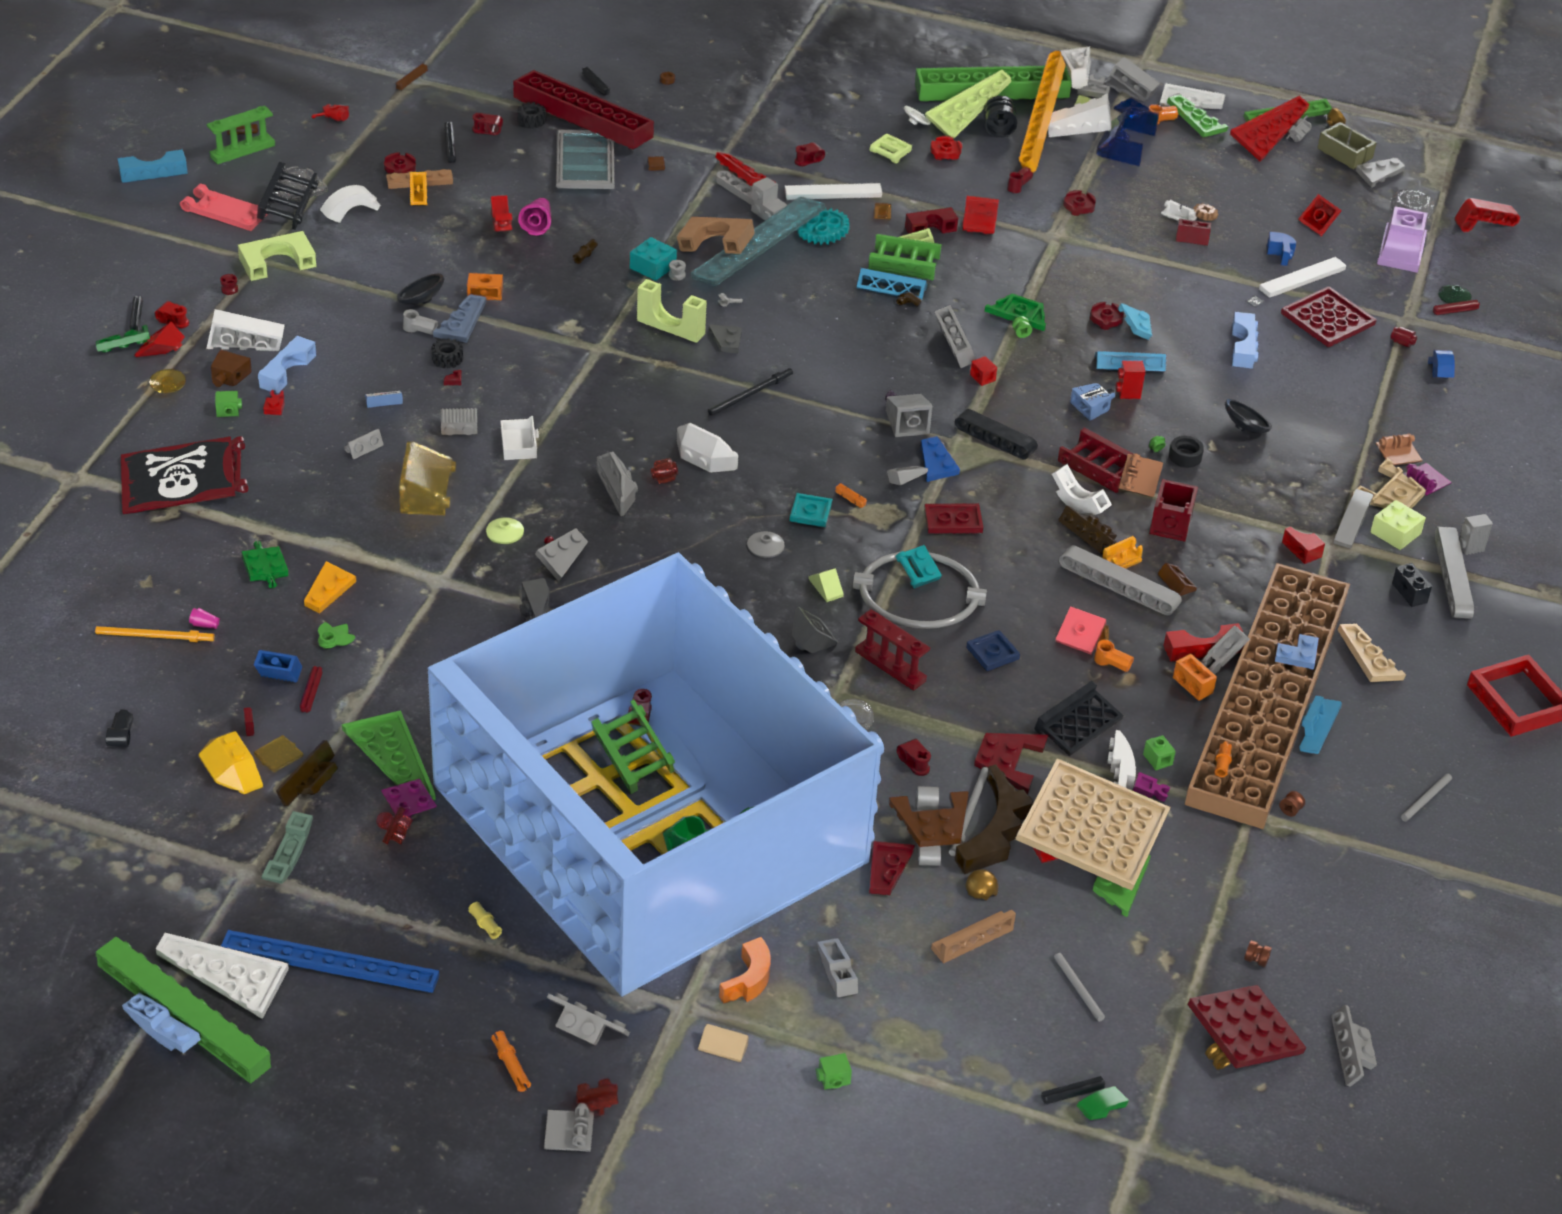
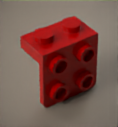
M967 196L962 229L968 232H981L984 234L995 233L999 200Z

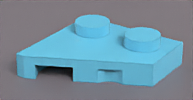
M1121 303L1118 310L1126 314L1124 319L1132 332L1149 340L1152 336L1149 314Z

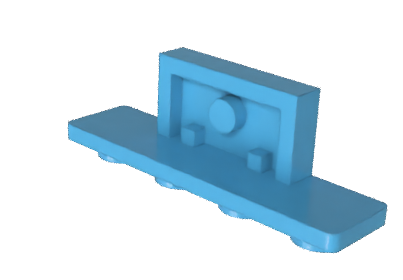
M1315 696L1313 702L1308 706L1307 715H1304L1302 718L1305 736L1299 747L1300 751L1319 754L1342 706L1341 701Z

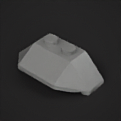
M610 452L597 457V472L619 515L624 516L634 503L635 493L638 492L636 482L632 481L630 471L626 469L623 462L614 452Z

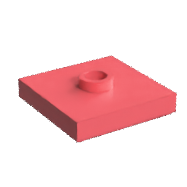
M1070 606L1056 637V642L1092 655L1106 624V619Z

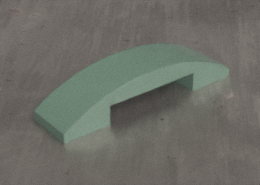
M292 812L285 826L286 833L273 861L269 860L262 874L263 880L282 884L289 877L305 846L313 815Z

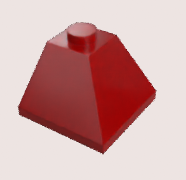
M1318 194L1298 220L1322 237L1342 210Z
M169 322L153 333L150 339H147V342L137 350L134 356L144 357L167 354L171 350L177 351L183 345L181 341L185 336L172 322Z

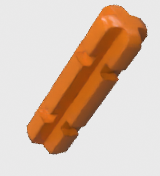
M842 483L836 486L835 492L856 506L863 508L867 504L866 498Z

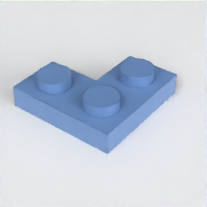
M1299 634L1297 647L1278 643L1275 662L1314 669L1319 638Z

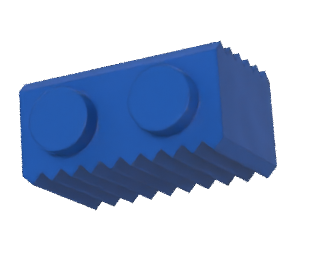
M259 650L254 662V666L261 677H272V679L276 678V680L283 679V681L287 680V682L294 681L296 683L302 670V665L295 655Z

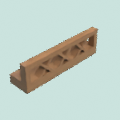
M1010 910L1005 913L1000 911L932 943L931 950L944 964L1013 931L1016 913Z

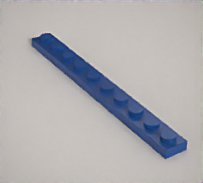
M231 930L227 931L221 947L288 963L291 966L431 993L434 992L439 979V970Z

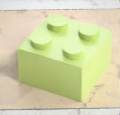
M1395 500L1374 516L1371 533L1401 550L1422 533L1426 517Z

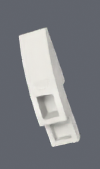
M1116 730L1115 738H1110L1109 749L1113 751L1109 752L1107 763L1111 764L1110 772L1114 773V779H1117V782L1114 781V783L1132 790L1136 774L1134 755L1125 736L1121 731Z

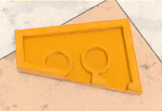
M326 561L308 592L304 605L320 614L356 583V576Z

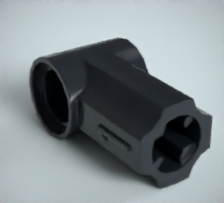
M120 709L119 712L115 713L112 726L106 732L107 746H129L130 729L134 718L133 714L128 712V710Z

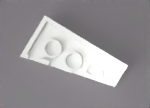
M1165 83L1159 106H1170L1167 103L1168 97L1182 95L1194 103L1195 108L1222 109L1225 94Z

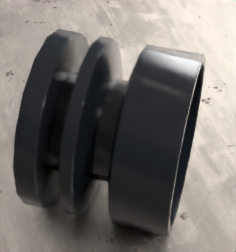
M995 96L989 99L984 105L983 111L986 131L997 138H1004L1014 133L1018 123L1015 103L1006 96Z

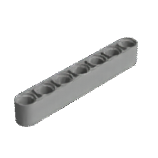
M1437 526L1435 530V543L1452 618L1472 619L1474 604L1457 529L1455 527Z
M1070 546L1059 558L1060 565L1063 568L1164 615H1171L1182 602L1181 596L1175 591L1077 546Z

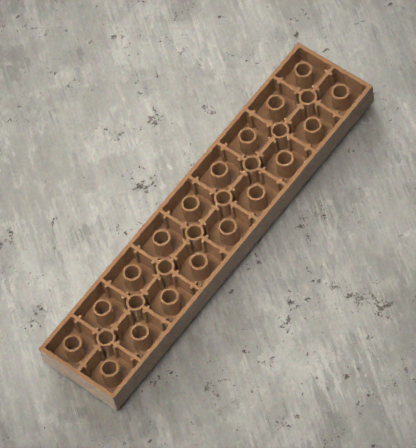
M1279 563L1276 564L1249 632L1248 638L1250 640L1244 645L1188 787L1185 801L1186 806L1264 829L1300 730L1302 718L1306 713L1345 605L1350 584ZM1299 634L1319 638L1314 669L1275 662L1278 643L1297 647ZM1227 741L1232 745L1230 755L1232 761L1228 766L1227 776L1218 777L1215 775L1217 764L1215 758L1219 753L1220 744Z

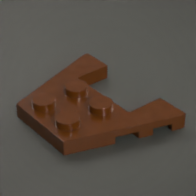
M968 791L950 792L949 799L952 806L950 809L914 812L911 811L908 796L889 797V806L895 809L897 817L906 824L908 832L919 847L961 844L969 795Z

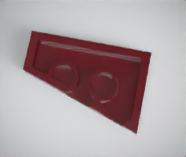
M873 842L869 894L891 895L915 851V845Z

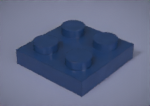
M1000 630L967 641L966 648L986 671L1020 659V653Z

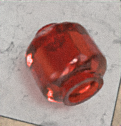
M671 458L656 460L654 468H651L653 479L656 478L661 484L674 481L676 475H679L676 461H672Z

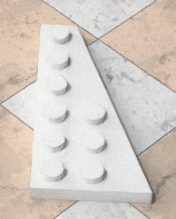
M164 933L156 947V954L262 1019L288 971V963Z

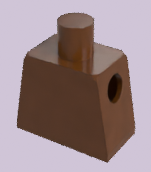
M221 349L211 365L212 382L217 387H221L223 384L236 386L252 372L251 358Z

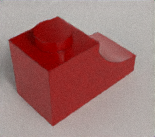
M1292 527L1284 530L1282 543L1304 564L1322 558L1325 543L1315 533H1301Z

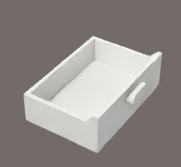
M530 416L528 419L501 420L504 460L537 458L536 438H539L538 429H534L533 416Z

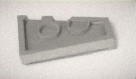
M1391 158L1357 165L1356 172L1372 188L1377 182L1382 183L1385 181V178L1394 177L1403 172L1405 165L1398 158Z
M575 528L538 549L535 555L553 576L560 581L588 541Z

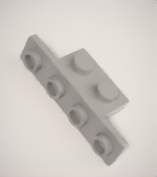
M556 993L555 996L551 994L547 996L552 1002L564 1007L556 1027L595 1046L605 1026L626 1036L630 1034L625 1029L626 1025L615 1019L613 1023L605 1020L606 1015L598 1011H594L592 1014L586 1011L588 1007L581 1003L575 1002L574 1005L568 1003L569 998L559 993Z
M1343 1005L1332 1014L1331 1019L1345 1084L1351 1087L1364 1076L1363 1067L1372 1070L1377 1066L1369 1030L1354 1024L1349 1006Z

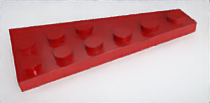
M1299 95L1232 129L1230 135L1261 162L1309 109L1310 104Z

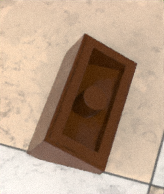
M1164 563L1158 572V575L1168 587L1180 596L1197 590V587L1177 565Z

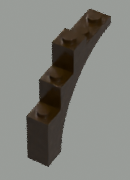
M996 764L989 766L987 782L996 800V813L990 824L980 834L956 846L954 860L964 875L1008 860L1009 851L1011 850L1010 841L1016 839L1022 826L1021 820L1026 819L1033 805L1032 798L1023 789L1016 791L1015 787L1006 779L1004 772L1000 771Z

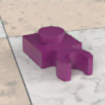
M1139 772L1132 791L1150 799L1154 795L1158 800L1165 802L1170 787L1165 784L1159 785L1157 784L1158 779Z

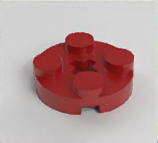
M940 136L936 138V141L933 142L932 140L930 150L937 160H957L962 152V143L959 140L958 142L954 141V138L950 136Z

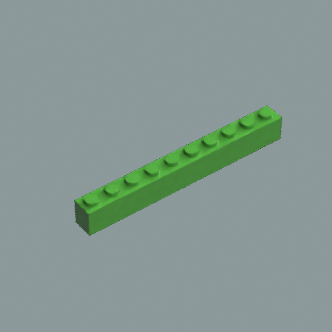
M115 937L96 951L98 966L135 995L138 993L145 995L168 1009L171 1017L198 1032L201 1040L197 1043L250 1084L271 1068L270 1053L267 1048L259 1046L250 1035L242 1033L234 1023L226 1021L218 1011H213L209 1008L204 1000L192 995L187 987L183 988L172 976H167L162 972L158 965L150 963L142 953H137L133 950L128 942H123L118 937Z

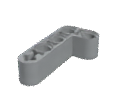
M917 786L915 811L938 810L939 787ZM917 844L919 865L940 866V846L919 847Z

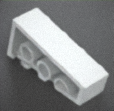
M215 309L207 349L222 347V349L229 350V347L240 348V350L255 348L256 350L279 351L284 325Z

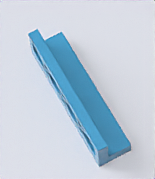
M861 268L857 288L894 296L907 291L910 292V289L914 288L920 290V295L917 297L923 300L924 291L927 289L926 280ZM862 279H868L873 281V283H871L868 286L861 285ZM877 283H888L889 286L885 289L879 288ZM893 286H904L906 289L896 292Z
M1095 352L1096 369L1118 370V368H1121L1122 361H1143L1145 371L1165 372L1166 354Z

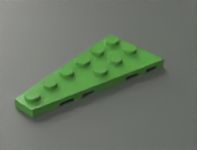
M401 710L342 724V730L396 785L420 779L431 798L436 800L435 792Z

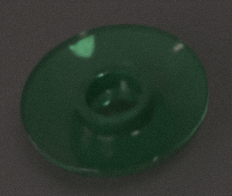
M1458 285L1442 286L1438 292L1439 298L1447 304L1470 301L1472 298L1471 293L1466 288Z

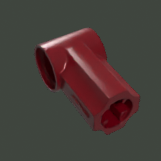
M1024 167L1018 172L1010 173L1007 190L1011 193L1021 192L1022 186L1033 178L1031 169Z

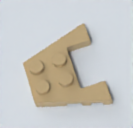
M1388 458L1379 466L1378 472L1392 479L1378 493H1374L1361 485L1357 488L1374 494L1370 505L1386 508L1393 501L1397 500L1412 509L1425 496L1426 492L1414 479L1406 477L1400 467L1396 468L1393 466V461Z

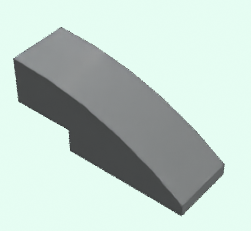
M835 938L817 942L826 974L836 996L842 997L858 994V978L851 968V959L839 939Z

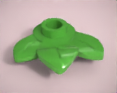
M324 622L318 628L320 635L318 643L323 648H332L336 645L344 646L355 640L354 635L348 634L347 624L332 627Z

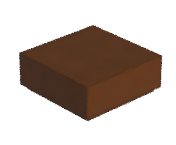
M664 156L648 157L649 170H665Z

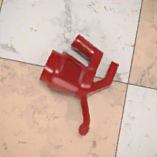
M327 104L322 107L323 113L311 116L312 119H315L318 116L324 115L336 121H345L349 117V106H331Z

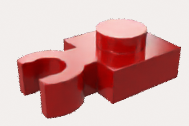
M274 390L270 391V398L266 397L263 407L264 414L282 415L285 405L284 391H281L278 395L274 394Z

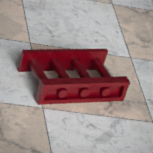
M1084 427L1080 431L1079 442L1071 450L1063 446L1060 447L1058 462L1068 465L1069 468L1117 493L1128 454L1133 455V453ZM1084 448L1092 452L1085 458L1077 454ZM1098 456L1106 459L1100 466L1092 462ZM1112 464L1121 467L1115 474L1106 470Z
M872 609L858 618V621L867 627L866 639L855 647L857 654L913 691L927 681V675L918 670L919 658L930 651L929 646ZM874 633L882 636L881 645L874 641ZM889 642L897 646L896 655L888 650ZM904 652L912 656L911 665L903 660Z

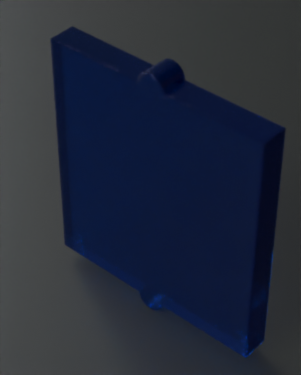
M1132 98L1121 101V103L1114 106L1116 111L1132 120L1143 117L1149 111L1148 107Z

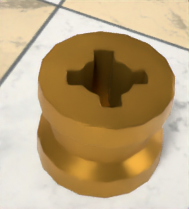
M1216 1042L1206 1050L1205 1055L1213 1061L1216 1069H1223L1231 1063Z

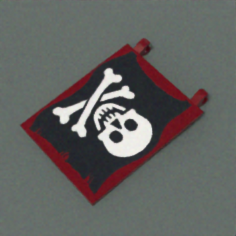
M231 436L121 454L123 515L236 496L235 491L241 493L248 492L249 487L246 479L234 481L232 448L245 449L244 438L238 436L231 441Z

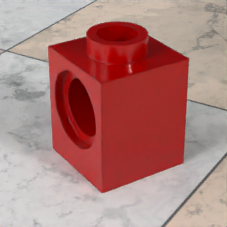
M984 356L971 361L970 376L983 386L996 381L998 367Z

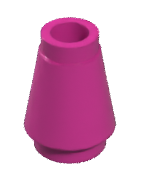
M193 608L189 617V623L196 627L217 629L220 618L201 608Z

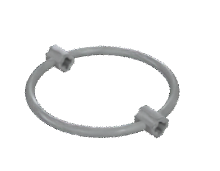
M899 552L878 558L863 573L855 572L853 589L860 590L867 606L887 620L906 627L932 629L950 626L967 618L976 609L977 605L985 606L987 590L979 589L978 582L972 573L955 560L931 552L929 554L933 561L954 568L971 585L967 590L966 604H969L968 607L950 618L936 621L905 619L885 611L871 599L868 591H872L874 575L871 573L881 565L897 560L895 556Z

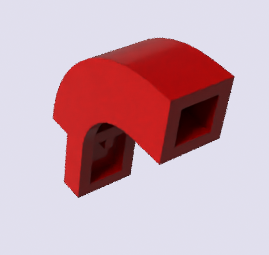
M507 195L491 196L490 205L494 232L512 231V213H509Z

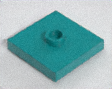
M796 493L789 521L826 527L833 499Z

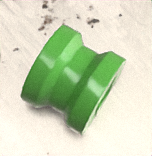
M1021 316L1013 321V329L1019 338H1026L1032 333V327L1026 317Z

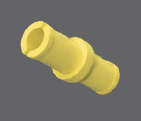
M479 902L472 903L468 911L477 920L478 926L484 928L492 939L498 938L502 933V929L496 924L492 914L486 912Z

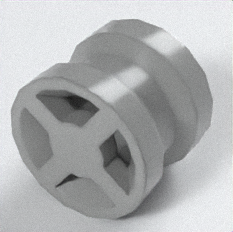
M681 260L671 261L669 263V277L676 281L683 280L686 275L684 271L686 269L685 262Z

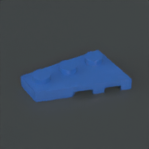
M938 436L921 440L924 467L928 468L926 473L927 482L959 475L960 468Z

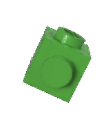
M238 391L216 392L217 417L239 416V409H242V398H238Z
M1162 735L1146 740L1143 755L1155 770H1159L1173 765L1176 751Z
M846 1053L819 1058V1068H816V1076L818 1081H822L825 1090L851 1084L852 1069Z

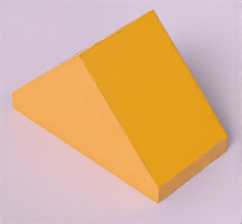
M410 172L411 205H427L426 172Z

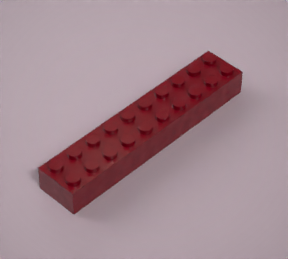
M532 70L513 81L514 98L525 103L532 104L534 102L535 105L539 103L540 106H544L546 112L576 124L581 128L590 130L593 133H597L604 138L613 140L618 144L627 146L629 149H636L654 138L653 120L536 70Z

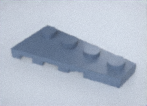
M469 294L458 306L459 309L453 311L450 314V318L447 321L444 320L441 323V327L433 331V337L456 339V341L467 343L486 304V297Z

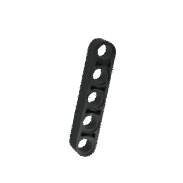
M966 409L955 419V426L960 431L1020 459H1027L1038 448L1037 442L1032 437L974 410Z

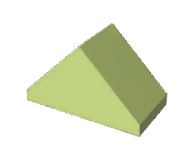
M836 568L809 576L810 582L826 602L843 597L844 594Z

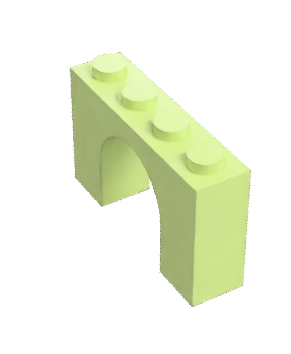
M303 231L238 245L239 259L251 281L267 278L265 259L273 255L292 257L300 270L316 267L315 251Z
M646 279L638 287L637 321L697 343L705 334L706 300L691 295L683 303V317H673L664 309L661 303V284Z

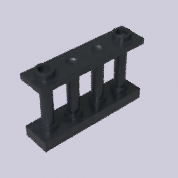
M279 162L258 205L257 218L264 220L265 215L270 213L293 220L292 229L295 230L297 225L302 222V214L313 190H317L319 181H317V173L313 174L311 180L287 173L285 170L286 163ZM287 179L308 187L306 191L283 185L282 180ZM281 190L300 196L302 200L299 203L277 196L276 192ZM277 202L297 210L295 214L271 207V203Z

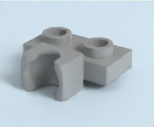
M1090 75L1088 85L1078 89L1077 94L1101 98L1102 95H1109L1110 86L1104 85L1105 77L1095 79L1094 75Z

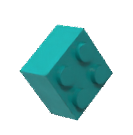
M652 237L630 251V269L655 281L670 271L669 263L671 261L677 260V249Z

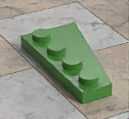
M1182 95L1168 97L1167 103L1170 106H1176L1178 114L1202 137L1227 132L1229 126L1219 124L1218 119L1215 117L1210 118L1206 115V111L1195 108V104Z

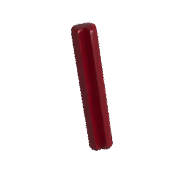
M1478 300L1435 305L1433 313L1434 315L1477 310L1479 309L1480 302Z
M313 666L300 703L301 712L309 713L311 711L323 673L320 666Z

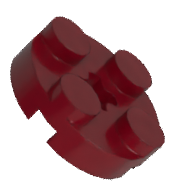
M400 152L389 154L385 157L384 170L389 174L416 172V159L408 153H405V155H400Z
M1073 190L1066 194L1063 204L1067 210L1071 211L1072 215L1079 216L1080 214L1094 212L1096 198L1089 192L1084 194L1082 190Z
M1098 302L1092 306L1090 320L1099 325L1101 329L1108 330L1110 327H1116L1123 323L1124 312H1120L1118 310L1119 305L1115 303L1106 305V302Z

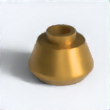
M1332 108L1327 115L1328 120L1326 122L1332 127L1339 122L1346 124L1343 114L1337 108Z

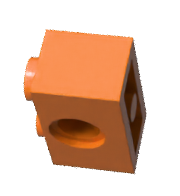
M469 273L467 296L471 294L486 297V300H502L503 275Z

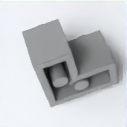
M766 177L752 185L751 211L773 226L787 219L788 205L777 198L778 184Z

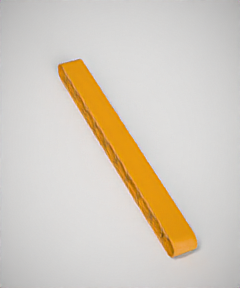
M1054 51L1048 55L1019 156L1022 169L1028 167L1032 173L1038 167L1065 70V62L1060 51Z

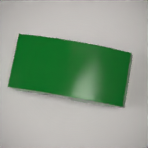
M1113 1086L1087 1096L1077 1103V1107L1089 1120L1106 1118L1110 1110L1126 1108L1129 1100Z

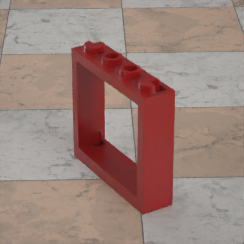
M1529 654L1471 671L1467 686L1511 737L1562 721V691ZM1524 672L1554 707L1518 717L1489 682Z

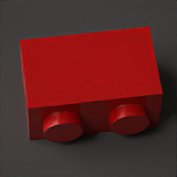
M1122 361L1121 368H1118L1119 381L1115 385L1120 399H1141L1146 372L1143 361Z

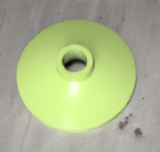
M498 518L488 524L486 533L488 538L496 543L510 544L521 539L524 534V528L515 519Z

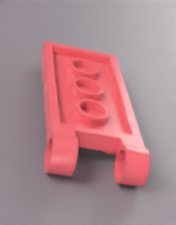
M199 184L193 190L194 195L201 199L198 203L190 196L185 197L180 202L181 208L186 212H193L252 231L262 221L257 218L258 205L211 191L204 184Z

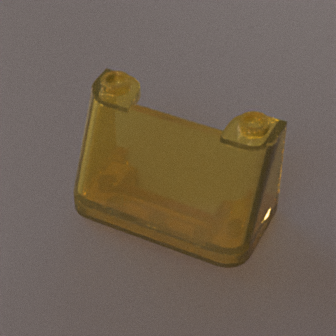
M407 441L399 486L401 513L445 516L446 508H450V497H447L449 476H452V472H456V461H453V457L418 442Z

